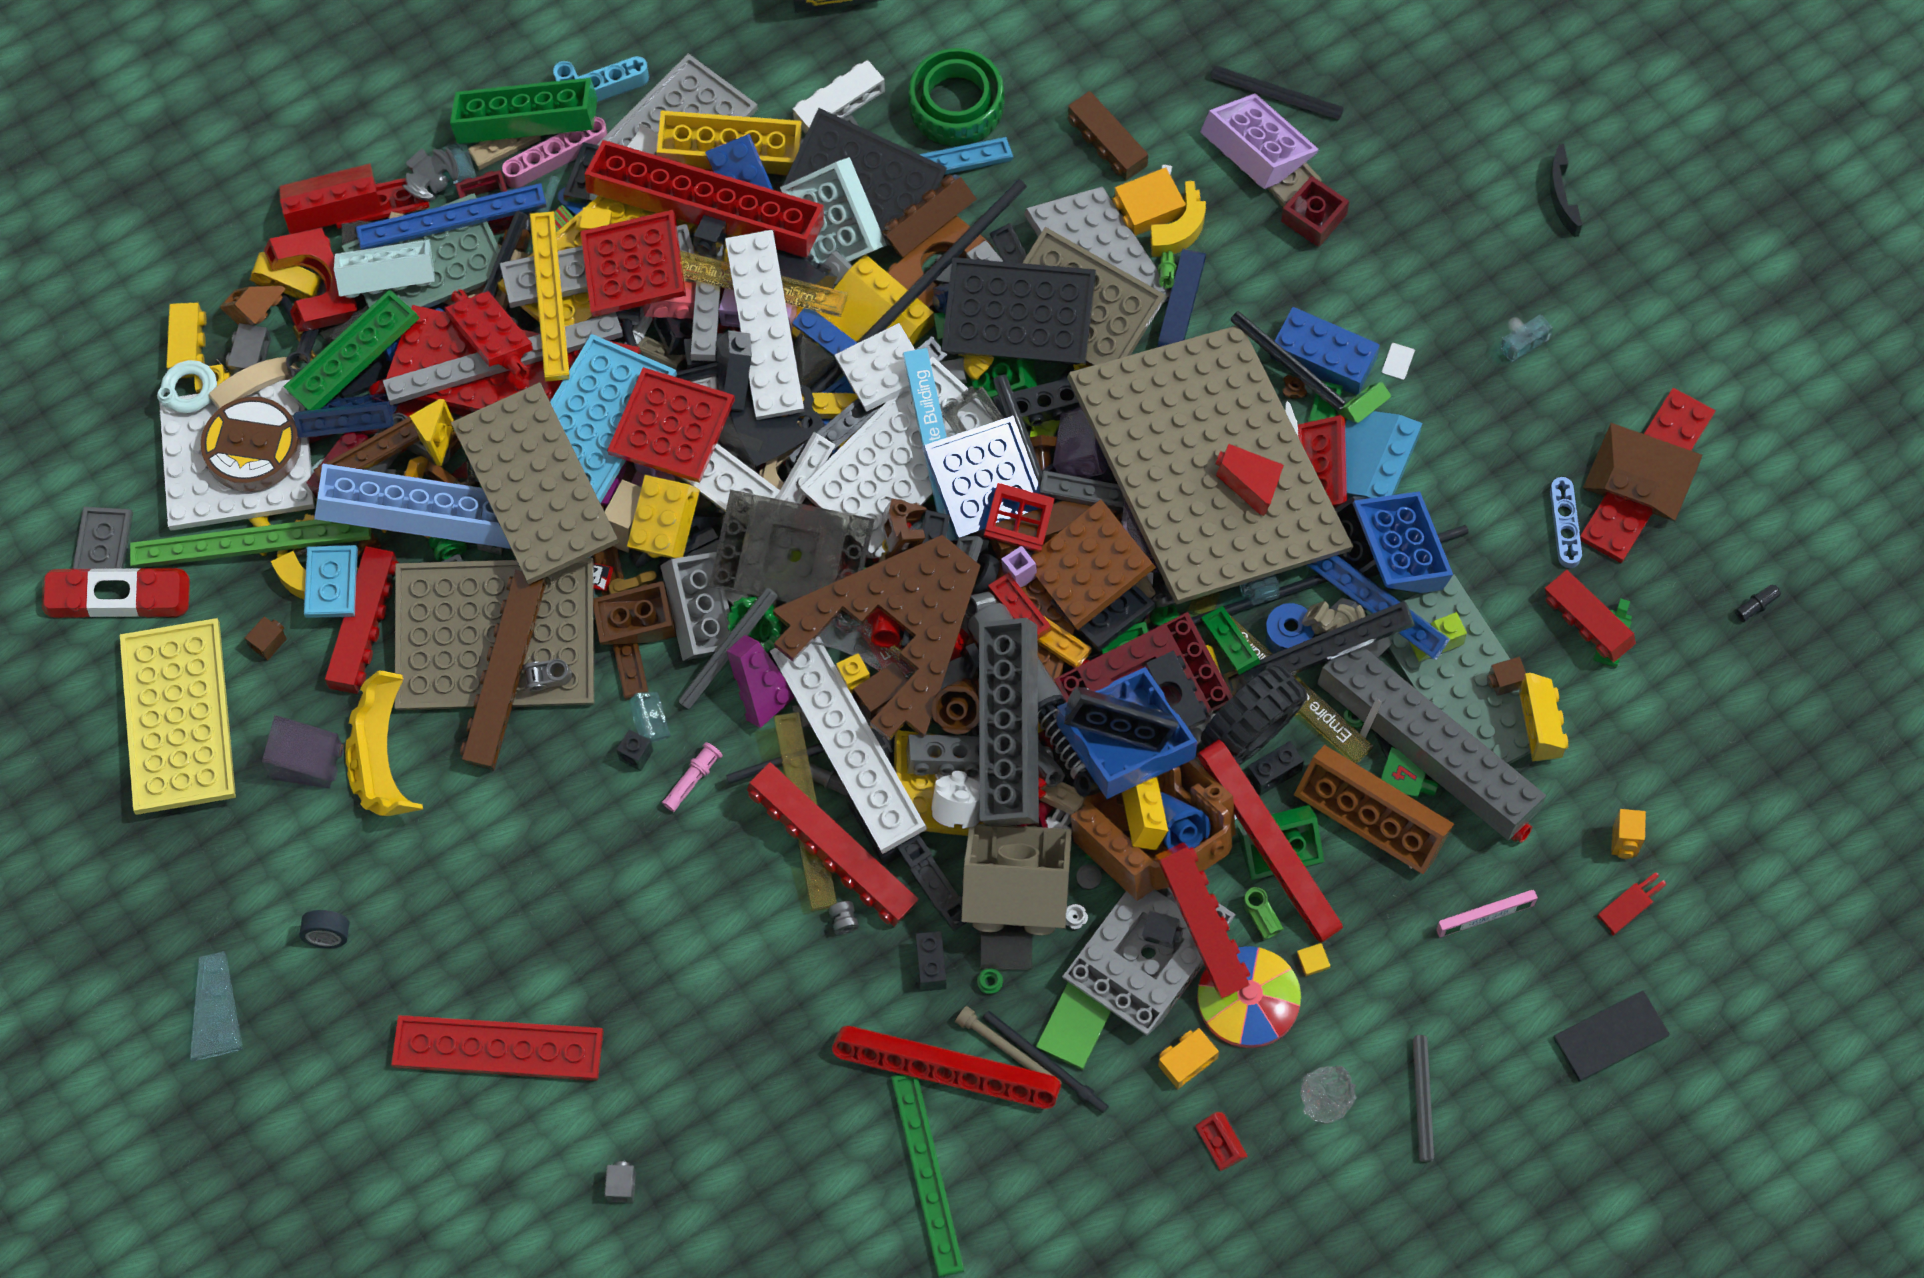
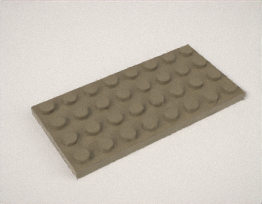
M540 382L451 422L528 585L619 543Z

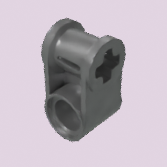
M561 659L531 662L522 665L527 681L525 690L529 692L565 685L572 678L571 668ZM556 668H565V672L561 677L553 676Z

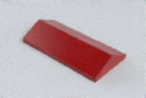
M406 178L376 184L382 212L336 223L337 228L390 217L391 212L404 214L430 208L429 201H423L411 195L403 187V185H407Z

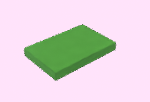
M1068 982L1036 1048L1083 1071L1111 1011Z

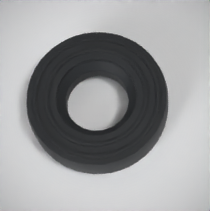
M983 554L977 559L980 569L971 595L987 592L989 590L988 585L995 581L1000 567V563L995 557Z

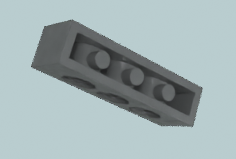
M921 735L908 736L906 746L908 774L923 776L940 773L943 776L952 775L954 771H962L967 776L980 775L979 736L926 735L924 738Z

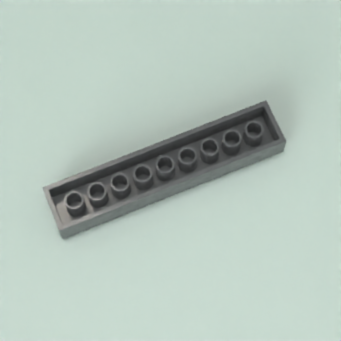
M1365 647L1336 657L1322 668L1317 684L1364 723L1375 699L1377 698L1381 701L1382 704L1370 728L1403 753L1409 760L1507 840L1511 839L1540 811L1547 796Z

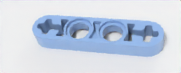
M1559 477L1553 481L1550 488L1558 560L1563 567L1574 568L1579 564L1582 557L1574 486L1568 478ZM1560 485L1566 490L1562 500H1560L1561 491L1558 489ZM1568 507L1571 510V515L1566 517L1560 515L1558 508ZM1563 529H1570L1573 531L1574 537L1566 539L1560 532ZM1572 545L1570 549L1571 555L1574 556L1573 560H1569V557L1566 556L1568 546Z

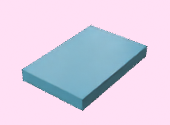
M356 545L307 547L305 618L355 616L358 554Z

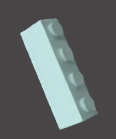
M430 239L335 254L334 272L339 296L352 298L364 292L377 294L381 293L384 289L402 290L409 285L416 284L422 287L435 282Z

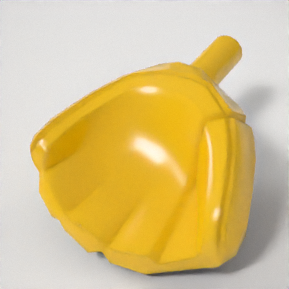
M960 355L964 357L965 372L974 381L979 379L994 360L993 357Z

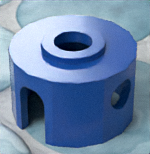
M1294 603L1282 604L1274 608L1269 614L1266 622L1265 644L1271 653L1275 654L1314 638L1315 633L1312 630V626H1304L1302 624V620L1308 611L1305 607ZM1288 620H1293L1298 624V628L1293 632L1287 631L1284 628V623Z

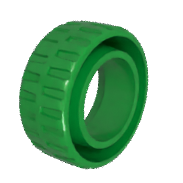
M963 48L944 49L926 57L914 70L908 90L910 115L919 131L931 141L952 147L974 144L992 133L1002 118L1005 101L1003 79L997 67L984 55ZM962 78L977 84L983 95L979 102L970 109L954 112L937 106L931 99L930 93L938 83L944 80Z

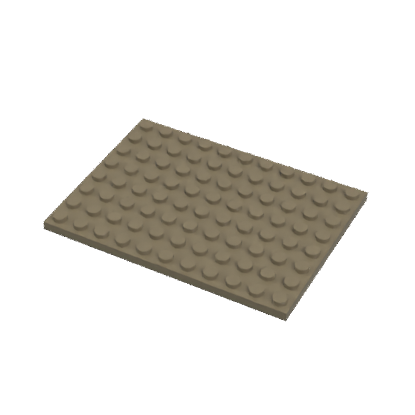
M1237 326L1069 372L1067 378L1175 604L1351 551L1353 548L1248 336ZM1228 444L1284 465L1265 516L1257 513L1216 476L1219 468L1218 465H1215L1216 459L1220 451L1225 452Z

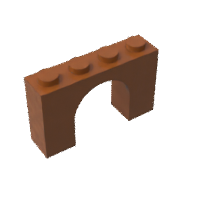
M956 215L906 254L899 263H894L889 268L888 274L909 290L924 275L922 267L927 259L933 255L945 253L970 226ZM979 235L958 257L967 259L969 251L987 240ZM988 242V244H989V245L993 248V250H994V246H993L990 242ZM932 283L918 299L935 314L937 311L932 301L934 296L933 288L938 286Z

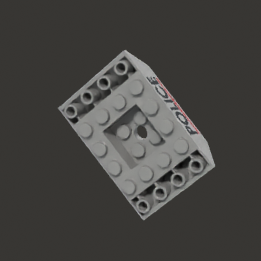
M1169 887L1153 890L1138 901L1126 891L1065 972L1063 978L1148 1036L1161 1024L1204 963ZM1219 904V907L1216 908L1219 917L1224 916L1228 926H1230L1235 914ZM1149 911L1180 920V927L1184 928L1180 943L1175 942L1174 949L1144 941L1142 933ZM1146 947L1154 949L1156 955L1151 959H1147L1142 956L1141 951Z

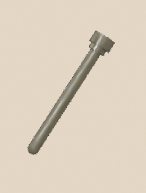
M968 1006L956 1018L955 1023L963 1029L965 1027L968 1029L972 1028L1025 1068L1053 1075L977 1020L978 1017L975 1015V1011Z

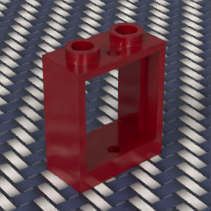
M501 170L496 172L490 171L482 176L466 178L459 183H455L460 198L473 193L475 195L482 194L500 188L501 192L507 191ZM514 215L487 221L493 235L505 233V230L509 229Z

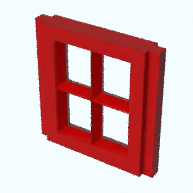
M997 483L984 537L1041 552L1054 498ZM1002 498L1020 502L1018 514L999 510ZM1025 504L1043 509L1040 521L1022 516ZM998 514L1016 519L1013 531L995 526ZM1021 520L1039 525L1036 537L1018 532Z

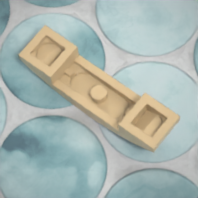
M287 357L265 360L241 370L215 387L209 393V398L218 408H221L231 401L243 398L274 383L292 379L287 371ZM295 363L291 365L292 368L299 369Z

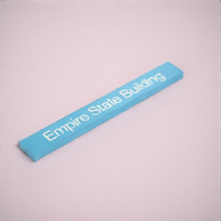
M923 348L903 352L922 446L945 439L947 436L928 349ZM925 456L936 510L938 513L947 514ZM949 521L946 538L951 542L957 541L959 538H955Z

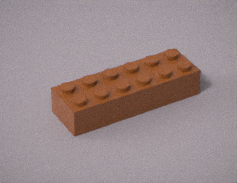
M1326 745L1313 756L1294 793L1301 800L1422 874L1435 861L1454 823Z

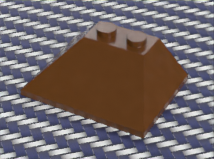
M1610 423L1583 489L1604 497L1608 492L1650 507L1652 514L1675 522L1703 455Z

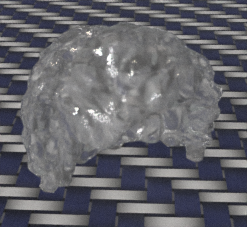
M1343 1066L1320 1067L1318 1070H1314L1312 1073H1308L1306 1077H1303L1304 1083L1301 1086V1098L1305 1104L1303 1112L1316 1122L1319 1121L1327 1124L1340 1120V1118L1345 1117L1347 1111L1354 1104L1356 1085L1351 1083V1077L1348 1076L1349 1072Z

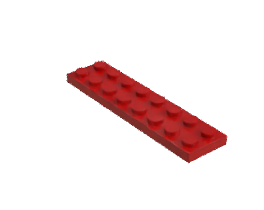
M1672 388L1644 434L1692 451L1716 410ZM1607 492L1580 535V541L1622 564L1652 516V509Z
M398 1015L392 1067L598 1081L604 1031L603 1028Z

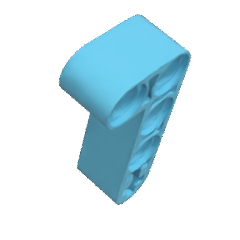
M632 57L581 76H577L573 65L567 61L557 63L553 69L555 81L591 77L593 86H598L594 88L597 102L641 87L649 80L647 62L642 57Z

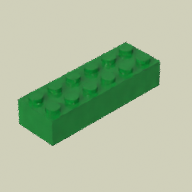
M591 77L455 92L450 125L457 144L593 130L597 95Z

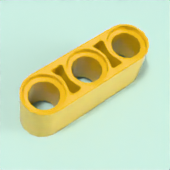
M265 252L258 254L251 273L252 278L268 286H283L285 288L284 293L300 300L315 297L322 281L319 275L300 266L272 271Z

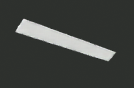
M1377 698L1359 734L1363 739L1366 738L1382 704Z

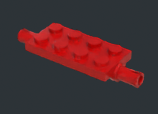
M458 289L461 296L455 290L451 294V300L455 304L445 307L446 315L489 367L499 364L510 370L517 380H522L521 376L526 379L529 375V369L522 363L521 358L525 353L533 350L532 342L489 291L469 298L462 289Z

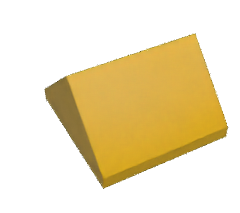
M438 399L410 415V418L422 444L436 465L442 466L454 430L451 424L454 420L445 400Z

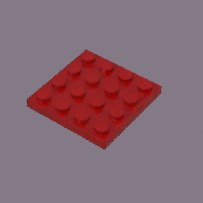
M673 210L581 231L590 311L593 317L686 296L676 218Z
M643 367L608 447V455L700 483L735 397L723 391Z

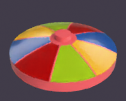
M1238 947L1240 953L1237 954L1239 962H1244L1249 970L1250 976L1247 977L1250 985L1221 998L1217 994L1205 969L1198 988L1199 1011L1210 1031L1226 1043L1243 1048L1266 1046L1279 1040L1293 1026L1298 1016L1301 1002L1299 982L1288 963L1275 953L1259 947Z

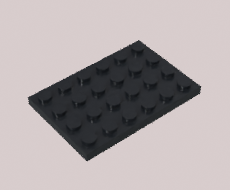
M818 107L783 186L850 157L882 232L886 229L884 227L886 223L894 218L899 219L904 215L903 211L909 205H916L923 200L921 198L923 194L931 189H937L947 167Z
M952 257L941 351L948 354L1086 366L1096 269Z

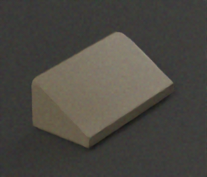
M644 337L637 344L645 357L671 367L676 372L681 369L685 362V355H669L664 344L651 338Z

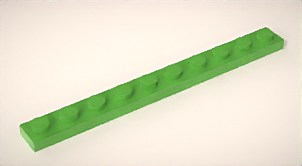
M316 519L130 543V565L133 569L369 540L371 539V528Z

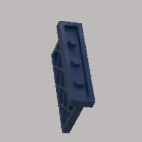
M387 393L332 399L321 409L308 411L305 408L304 411L295 412L293 417L299 438L390 428L394 425L392 415L400 403L390 405Z

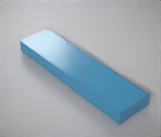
M1006 137L919 154L947 167L945 174L1008 162L1013 159V154Z

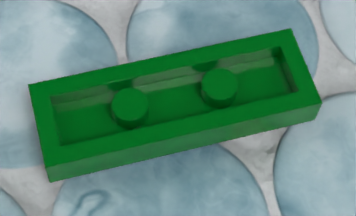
M1223 606L1201 617L1203 624L1238 675L1260 664L1259 657Z

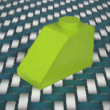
M1457 612L1430 623L1450 638L1441 653L1464 645L1467 632ZM1409 641L1418 662L1431 658Z

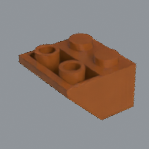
M259 286L236 289L222 303L220 308L238 325L239 323L246 325L260 324L267 317L266 311L270 306L274 307L283 298L281 294L285 288L283 286Z

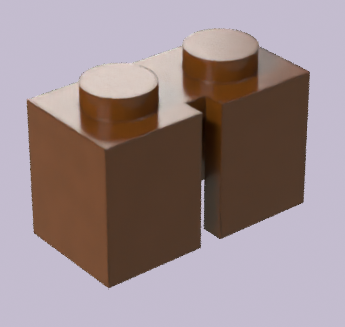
M893 662L853 688V698L868 718L872 720L904 686L908 679L896 663Z

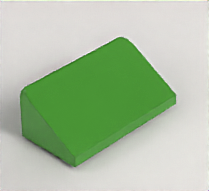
M1383 382L1373 383L1347 402L1337 412L1339 415L1359 423L1387 401L1391 394Z

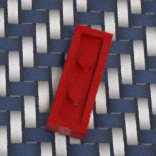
M1009 572L988 585L992 595L999 603L1007 607L1014 619L1028 618L1037 624V640L1052 631L1049 622Z

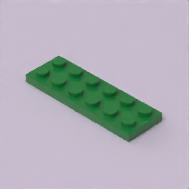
M388 290L283 387L308 411L321 409L420 317L397 295Z

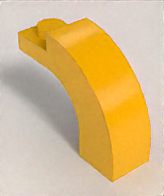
M1185 181L1184 198L1186 211L1183 216L1173 223L1151 225L1152 257H1161L1163 252L1167 253L1168 251L1173 252V254L1179 253L1183 248L1186 249L1193 244L1200 235L1205 220L1206 201H1200V191L1195 190L1194 181Z
M291 551L272 560L271 563L284 587L293 595L305 600L306 570L300 565L295 553Z

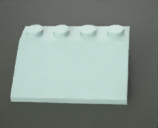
M850 157L780 187L782 193L824 205V224L810 251V254L814 256L813 260L818 264L819 262L824 263L834 251H838L849 262L887 245Z

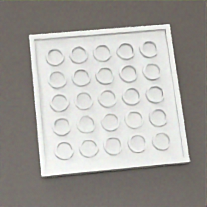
M290 380L279 381L245 396L263 397L273 400L287 409L292 417L295 412L304 411L305 409L283 387ZM198 394L180 396V398L191 399ZM211 400L201 410L191 413L177 412L169 407H164L160 403L167 518L170 531L315 508L314 494L306 484L312 476L309 437L301 438V451L298 461L292 471L282 481L259 491L245 492L233 490L224 486L213 477L201 452L200 443L203 429L210 417L219 409Z

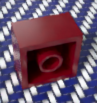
M1311 175L1283 207L1281 222L1320 247L1346 217L1349 200Z

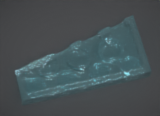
M224 951L199 957L190 1056L192 1062L243 1050L227 955Z

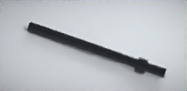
M991 1011L984 1015V1020L1075 1091L1080 1100L1084 1103H1090L1102 1114L1107 1111L1109 1105L1094 1094L1095 1091L1087 1084L1085 1086L1082 1085Z

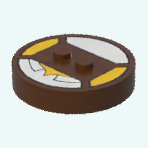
M263 397L240 398L219 408L207 421L200 443L203 459L213 477L228 488L245 492L263 490L282 481L295 467L301 451V438L298 436L295 421L291 414L279 403Z

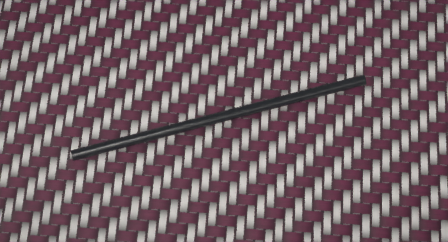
M1018 179L857 343L886 330L952 263V257L957 258L1027 188L1026 184L1021 179ZM838 362L810 388L812 393L824 392L843 373Z

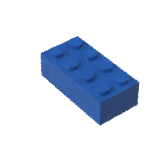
M1292 307L1275 339L1278 345L1320 380L1341 385L1343 390L1354 395L1360 393L1378 358L1380 348L1378 343L1295 307Z

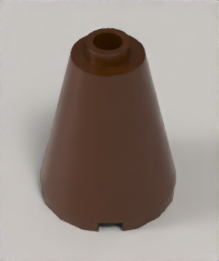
M962 678L946 686L936 694L931 709L933 719L946 732L953 734L967 733L979 722V691L976 683L971 679Z

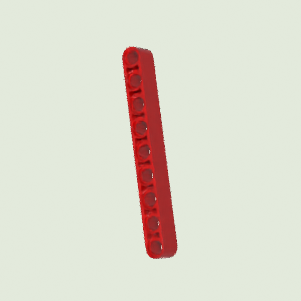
M1218 739L1197 754L1199 761L1206 772L1233 795L1236 818L1314 937L1320 943H1323L1343 929L1341 921L1226 745Z
M853 1026L841 1027L832 1046L834 1055L843 1060L1043 1109H1049L1055 1105L1061 1088L1059 1079L1050 1074Z

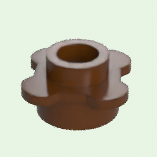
M1291 375L1284 377L1285 389L1283 394L1286 397L1296 399L1306 396L1305 384L1300 379Z

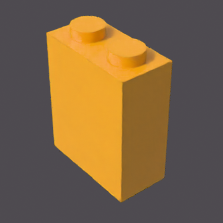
M1166 167L1115 187V194L1112 198L1117 210H1120L1123 215L1122 220L1126 227L1131 229L1135 236L1151 230V225L1167 224L1181 218L1186 210V204Z

